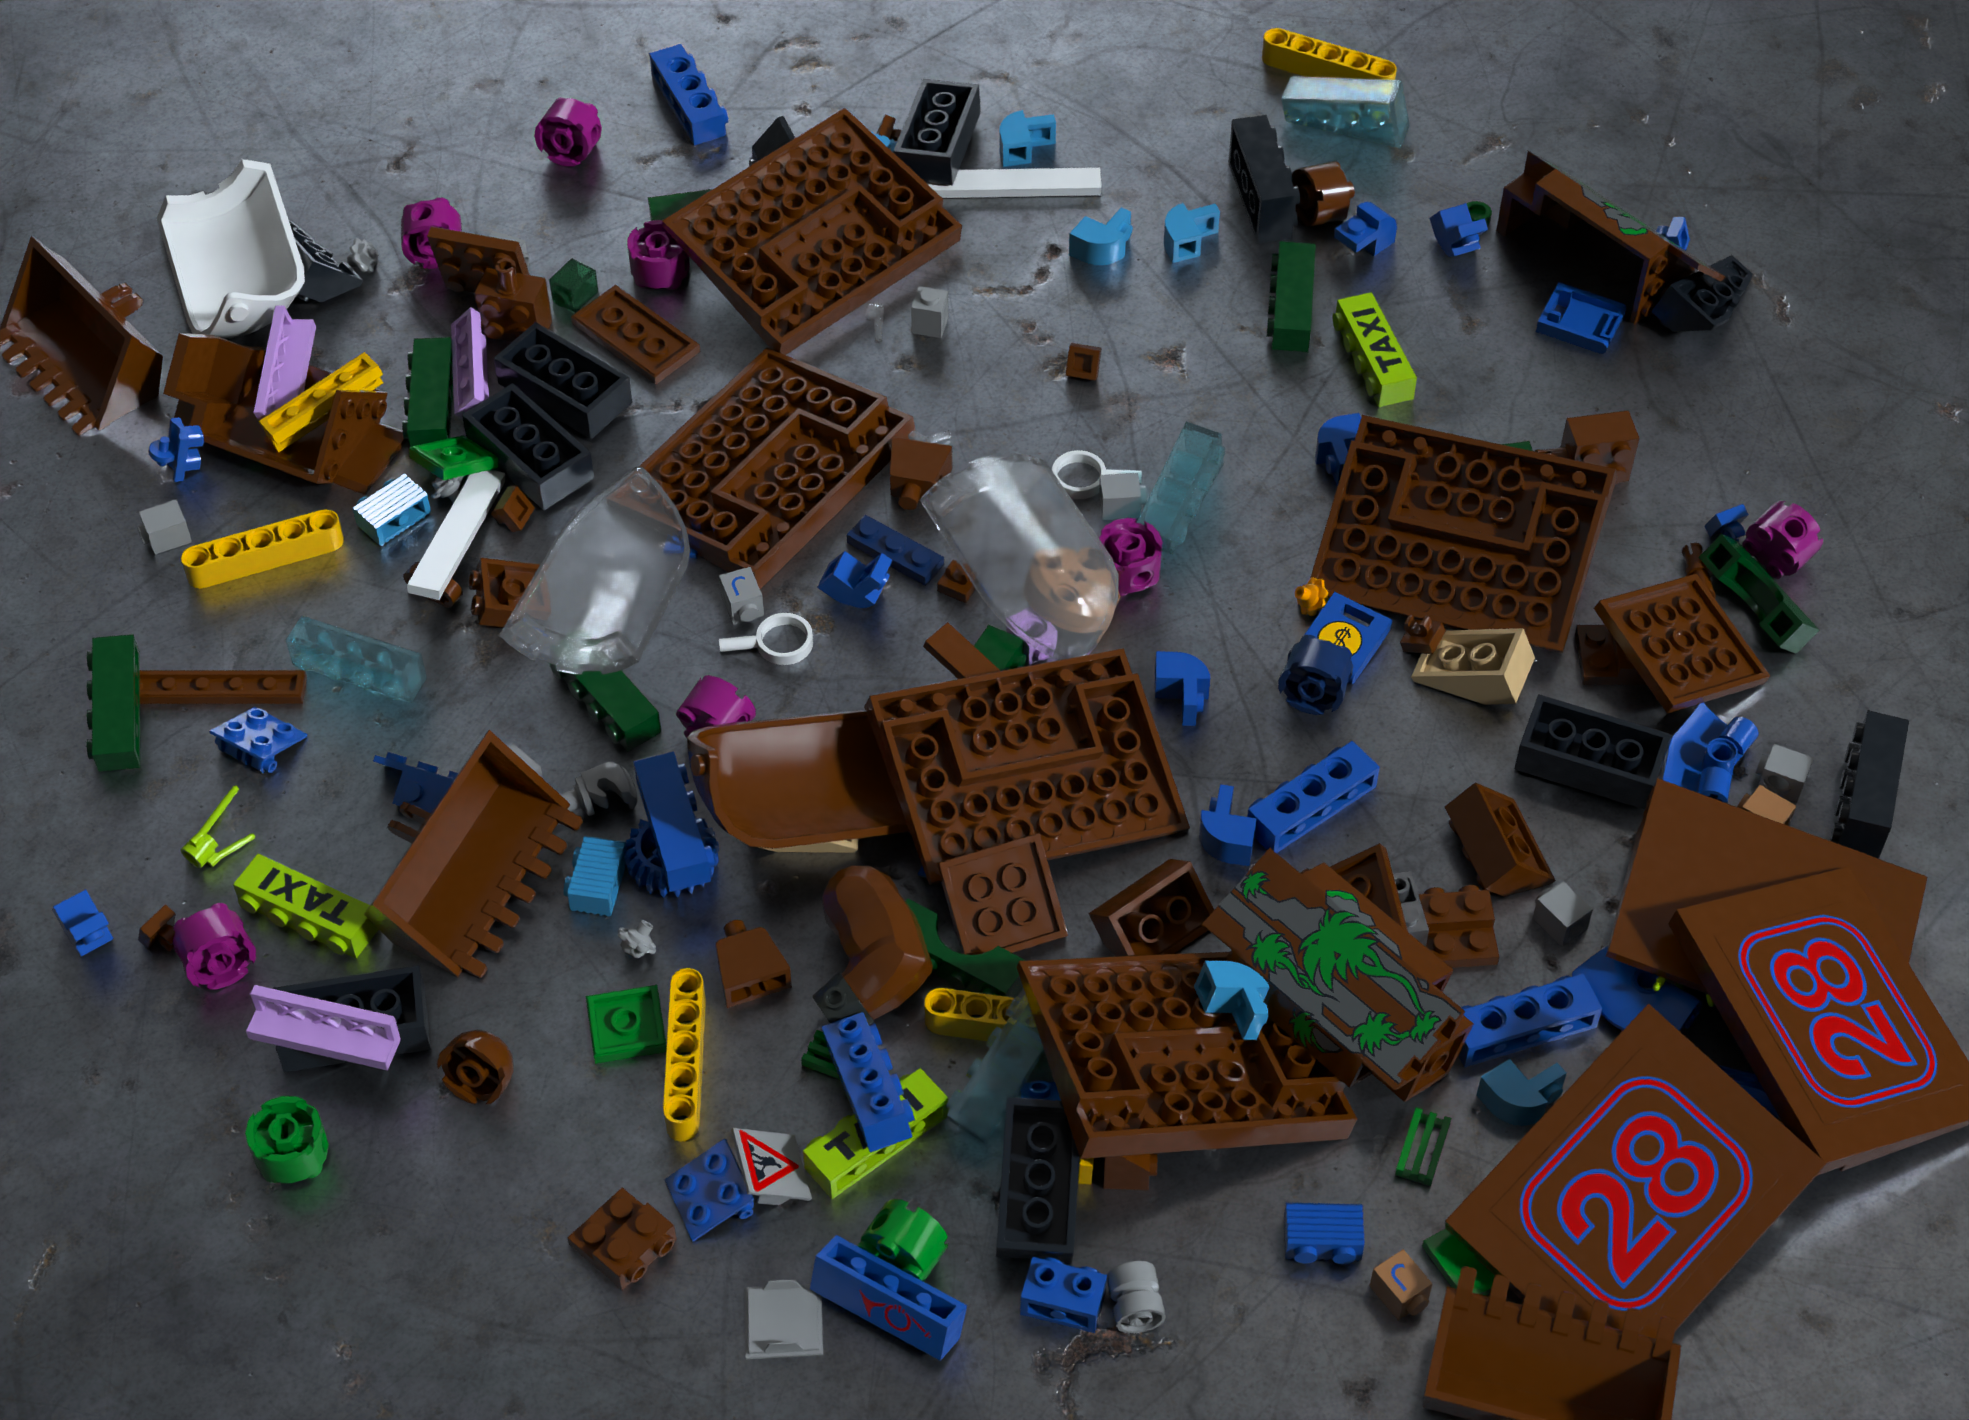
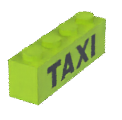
M1372 292L1337 300L1336 313L1332 316L1333 325L1336 331H1340L1346 351L1348 353L1351 352L1357 373L1363 375L1368 394L1374 397L1378 407L1413 400L1417 377Z
M259 853L233 884L238 903L244 910L250 913L258 912L268 917L271 922L279 927L288 926L309 941L315 939L322 942L339 955L345 953L357 959L379 930L364 915L370 905Z
M921 1068L911 1075L906 1074L899 1078L904 1093L899 1096L900 1100L908 1099L915 1118L914 1121L909 1122L912 1138L870 1153L855 1115H847L836 1124L833 1130L823 1137H815L807 1144L803 1150L804 1169L831 1199H834L949 1116L948 1097Z

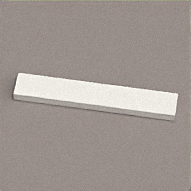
M1100 168L959 170L953 185L927 183L942 198L1101 195Z
M487 470L470 474L407 584L408 593L440 600L505 483V473Z

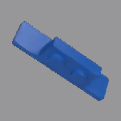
M387 752L386 758L375 755L373 762L402 770L392 804L398 806L406 802L431 813L458 775V773L449 771L448 777L436 774L438 767L418 761L417 767L406 765L407 757Z

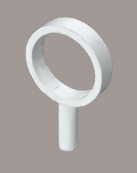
M1078 450L1064 453L1055 460L1052 466V484L1061 495L1071 499H1087L1099 493L1100 481L1099 477L1094 484L1087 487H1072L1065 484L1059 479L1057 474L1061 468L1071 463L1089 464L1097 469L1100 475L1138 473L1139 482L1141 483L1142 471L1106 469L1103 461L1098 456L1087 451Z
M778 613L766 618L759 625L756 635L719 639L720 652L758 648L761 656L771 663L778 665L794 664L803 660L811 652L813 647L812 628L799 615ZM780 625L798 627L807 636L803 646L788 653L774 652L767 648L762 640L770 629Z

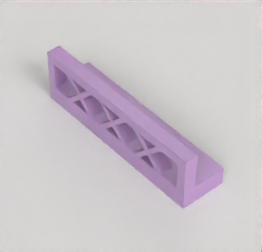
M275 305L254 408V414L258 421L304 392L316 325L312 319H291L285 306Z
M471 307L451 324L454 415L462 419V414L489 398L486 335L481 333L480 312Z
M254 985L250 993L256 1010L246 1030L248 1039L388 1071L401 1041L394 1016Z

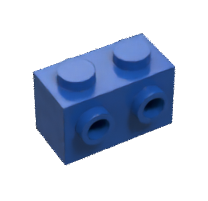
M1032 1256L1021 1294L1020 1315L1095 1333L1106 1295L1107 1275L1101 1274L1092 1267L1084 1266L1077 1268L1065 1265L1055 1258L1045 1257L1041 1259Z

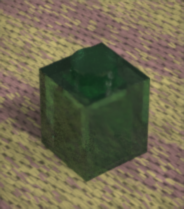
M573 258L549 279L552 301L558 306L565 307L574 313L578 312L599 292L596 270Z

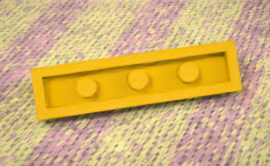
M363 352L261 419L259 423L274 448L280 452L328 420L336 390L372 391L383 384L381 379L383 373L380 367Z

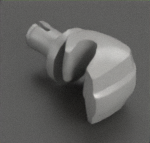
M614 762L603 763L582 772L581 776L575 778V789L560 794L570 803L569 811L572 812L582 808V811L586 810L588 817L595 814L592 803L603 808L609 807L606 794L603 792L604 790L611 789L615 791L624 803L628 804L630 810L635 808L638 801L636 787L630 774L625 768Z

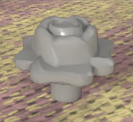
M355 238L353 245L350 247L352 254L347 257L348 264L351 267L358 265L362 272H374V266L378 263V250L374 248L371 242Z
M464 476L444 481L439 477L435 478V481H432V486L435 490V493L431 495L432 499L448 497L454 504L460 493L458 489Z
M641 920L637 928L625 929L620 927L618 937L622 939L621 947L623 951L635 958H640L646 953L655 954L656 945L649 936L653 925L645 920Z

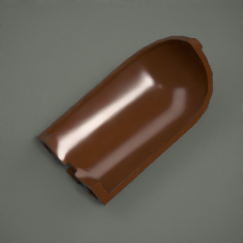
M865 710L727 723L692 731L687 737L691 773L701 799L715 822L725 832L751 847L776 849L910 832Z

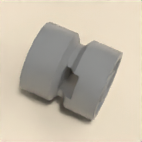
M1147 1261L1126 1262L1112 1268L1107 1273L1110 1298L1117 1302L1112 1308L1116 1327L1119 1331L1124 1333L1146 1332L1160 1326L1165 1321L1166 1315L1162 1297L1157 1293L1159 1283L1156 1269L1152 1263Z

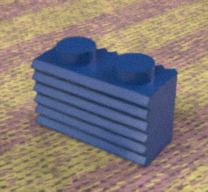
M1286 1203L1284 1212L1285 1258L1288 1260L1294 1258L1299 1263H1312L1316 1260L1332 1259L1337 1264H1350L1355 1260H1362L1365 1244L1363 1205Z

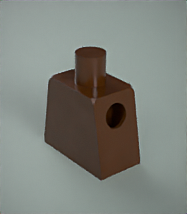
M893 437L890 465V494L893 497L899 498V505L902 508L914 510L917 508L919 501L929 503L936 501L952 471V446Z
M733 920L724 926L723 930L726 938L716 942V950L727 1008L792 988L789 964L765 928L757 927L747 931L742 920Z

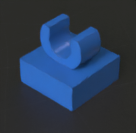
M1673 217L1670 227H1657L1656 231L1684 250L1687 249L1690 238L1685 217Z
M1744 504L1715 514L1704 527L1709 537L1721 533L1739 542V538L1746 535L1741 522L1749 514Z

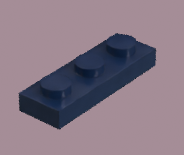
M867 515L846 534L848 544L873 558L883 553L892 560L890 567L925 586L944 566L943 556Z

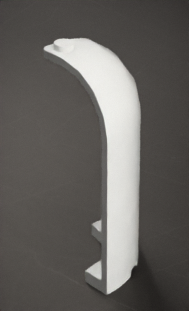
M241 159L233 173L219 183V189L213 193L205 195L204 191L192 195L165 196L157 220L186 321L192 334L214 335L223 339L241 337L270 324L273 320L275 305L285 306L286 309L289 307L305 283L304 266L269 163Z

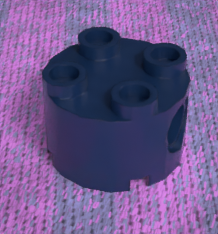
M1313 635L1302 636L1300 642L1294 644L1289 651L1287 663L1280 674L1278 681L1280 694L1283 691L1287 695L1286 702L1303 713L1323 715L1325 710L1331 708V712L1337 710L1344 700L1346 686L1353 675L1351 651L1344 646H1337L1329 641L1318 639Z

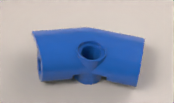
M1700 703L1670 741L1663 780L1728 804L1734 766L1759 736L1757 727L1753 722L1744 717H1735L1727 725L1704 703Z
M1608 946L1594 954L1572 972V977L1584 973L1603 1008L1601 1014L1609 1023L1622 1031L1648 1003L1679 1031L1682 1027L1686 1029L1691 1027L1703 1006L1701 999L1668 981H1665L1659 991H1654L1653 985L1659 976L1606 957ZM1642 987H1649V988H1652V989H1651V990H1647V989H1643Z

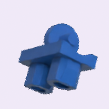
M180 417L171 418L168 437L163 436L160 440L152 442L149 446V456L159 466L167 464L174 470V482L184 481L185 471L200 469L201 459L197 448L188 449L203 446L204 435L200 426H184Z

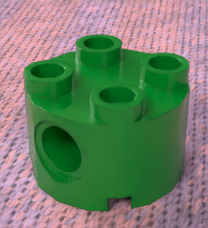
M281 1096L262 1104V1110L256 1116L253 1113L249 1118L245 1134L255 1165L262 1173L263 1178L270 1183H295L318 1176L323 1169L322 1164L327 1158L329 1148L319 1112L314 1106L308 1105L306 1100L296 1096Z
M891 1199L883 1205L861 1236L857 1246L924 1282L948 1248V1244H944L948 1236L938 1221L923 1209L917 1207L912 1212L906 1209L909 1202L901 1199Z

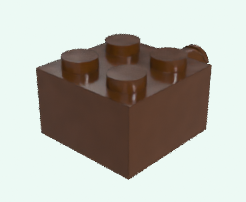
M509 258L497 261L495 269L486 268L475 291L477 309L481 315L482 334L488 338L513 342L535 322L549 329L552 323L546 278L516 273V264Z
M1629 410L1570 417L1566 419L1561 446L1559 448L1536 449L1535 452L1616 469L1617 480L1615 484L1629 481L1640 438Z

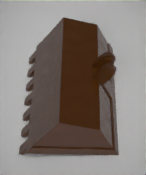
M31 236L0 326V347L10 341L14 343L2 353V357L7 363H11L23 355L28 357L16 367V372L20 377H25L38 369L42 372L30 382V387L35 392L42 390L52 383L56 386L44 396V401L48 406H53L65 398L69 399L70 402L58 411V416L63 421H66L80 412L84 415L72 426V430L76 435H82L94 427L100 431L109 426L110 423L159 395L163 356L125 319V317L131 315L136 310L138 311L143 306V299L137 293L132 294L133 289L126 282L119 283L118 286L116 285L100 294L63 257L48 249L38 239Z
M488 730L431 813L406 802H403L400 806L399 811L405 817L422 825L417 831L395 820H391L387 828L391 833L410 842L411 845L364 915L393 944L441 967L456 977H459L462 971H466L478 978H482L488 968L486 964L475 959L472 955L479 945L494 953H498L504 945L503 940L488 932L494 921L510 928H514L517 925L520 917L504 907L507 901L513 896L525 903L532 902L536 895L535 891L520 881L526 872L546 879L552 869L550 865L537 859V855L543 847L556 854H563L567 848V843L552 834L558 823L576 831L583 823V820L580 816L568 810L570 803L493 732Z
M1463 1266L1461 1268L1457 1288L1447 1286L1423 1397L1424 1408L1470 1420H1672L1681 1345L1672 1343L1676 1328V1320L1674 1318L1666 1316L1660 1318L1655 1339L1639 1335L1643 1313L1638 1309H1627L1623 1329L1620 1330L1605 1326L1609 1311V1303L1606 1301L1594 1300L1588 1322L1572 1318L1576 1301L1574 1293L1566 1291L1560 1293L1556 1313L1540 1310L1539 1305L1543 1287L1539 1284H1527L1523 1305L1505 1301L1510 1282L1507 1276L1499 1274L1494 1276L1490 1297L1473 1293L1477 1271L1471 1267Z

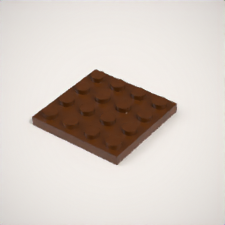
M1697 574L1602 599L1593 608L1666 713L1763 685L1770 678V674Z

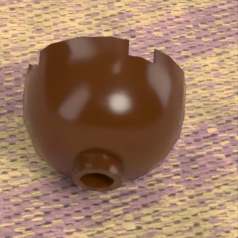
M473 1030L459 1034L440 1052L437 1061L438 1069L442 1065V1070L445 1074L442 1078L445 1086L455 1096L471 1104H476L477 1099L487 1101L486 1104L493 1103L506 1090L514 1072L513 1056L508 1046L496 1035L483 1030Z

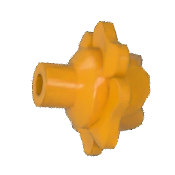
M1311 577L1307 584L1299 586L1295 590L1297 603L1300 605L1301 613L1304 615L1315 616L1317 611L1323 609L1329 599L1323 579L1317 580Z

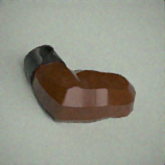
M849 866L839 870L829 880L823 893V911L826 923L840 938L843 949L850 961L842 974L838 972L812 997L830 1023L863 1012L868 1025L874 1023V1019L897 1008L915 993L931 974L933 965L918 920L899 894L892 879L888 875L868 866Z

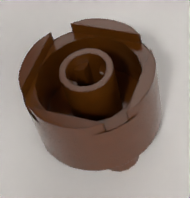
M1338 161L1306 166L1294 170L1292 173L1293 187H1298L1300 194V203L1295 206L1297 220L1303 226H1317L1347 219L1350 199L1354 197L1355 191L1353 183L1347 181Z

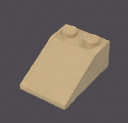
M1523 628L1446 630L1433 654L1421 653L1411 677L1413 682L1481 704H1516L1535 656Z

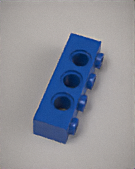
M682 44L649 53L652 77L693 145L726 136L725 123L729 122L727 111L724 106H719L714 89L708 88L704 73L697 70L693 55L691 53L687 54Z
M1353 741L1342 748H1334L1325 759L1316 765L1310 764L1299 776L1290 782L1284 781L1276 788L1275 792L1264 799L1259 798L1250 805L1247 817L1257 818L1254 838L1266 850L1271 848L1276 853L1280 852L1376 788L1380 766Z
M1584 973L1573 977L1562 976L1553 983L1540 987L1535 985L1529 986L1520 993L1510 996H1496L1486 1003L1473 1007L1470 1005L1462 1006L1461 1008L1465 1011L1464 1016L1474 1025L1458 1056L1465 1068L1597 1028L1603 1008ZM1551 1006H1557V1007H1559L1560 1009H1555V1008H1553V1007H1551ZM1518 1016H1524V1017H1526V1018H1528V1019H1522V1018H1519ZM1484 1026H1491L1495 1029H1488Z

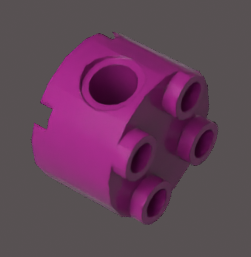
M557 98L535 127L534 137L537 147L541 152L544 149L549 154L547 158L553 163L569 167L579 165L581 161L586 159L601 138L602 127L597 116V108L591 103H584L574 98Z
M442 197L409 204L403 209L401 219L403 255L409 262L415 265V261L423 263V268H438L427 238L431 226L462 232L460 214L454 207L450 206V202Z
M651 220L644 223V228L637 230L636 227L627 238L630 270L635 284L639 287L668 288L671 290L679 288L682 285V280L686 278L690 270V260L688 254L662 226V220Z
M1778 501L1772 504L1748 527L1746 539L1742 542V546L1746 551L1764 565L1766 572L1775 579H1780L1783 575L1790 576L1795 574L1823 545V538L1819 540L1817 536L1821 529L1810 513L1794 503L1790 506L1783 505L1786 501Z
M1134 518L1118 519L1105 525L1097 541L1096 556L1102 563V567L1111 576L1120 596L1143 591L1157 584L1160 576L1163 543L1160 533L1152 524L1144 521V525L1136 523Z
M707 675L702 680L701 678L698 680L677 710L676 716L686 728L684 735L687 738L692 731L704 727L752 721L756 716V708L746 695L740 699L735 694L738 688L721 678Z
M224 903L214 904L210 908L198 911L190 917L181 918L173 927L175 932L173 937L174 951L181 959L184 972L189 981L199 988V984L207 985L208 989H220L230 986L242 979L249 972L247 966L250 964V961L254 964L256 960L255 946L244 930L241 918Z

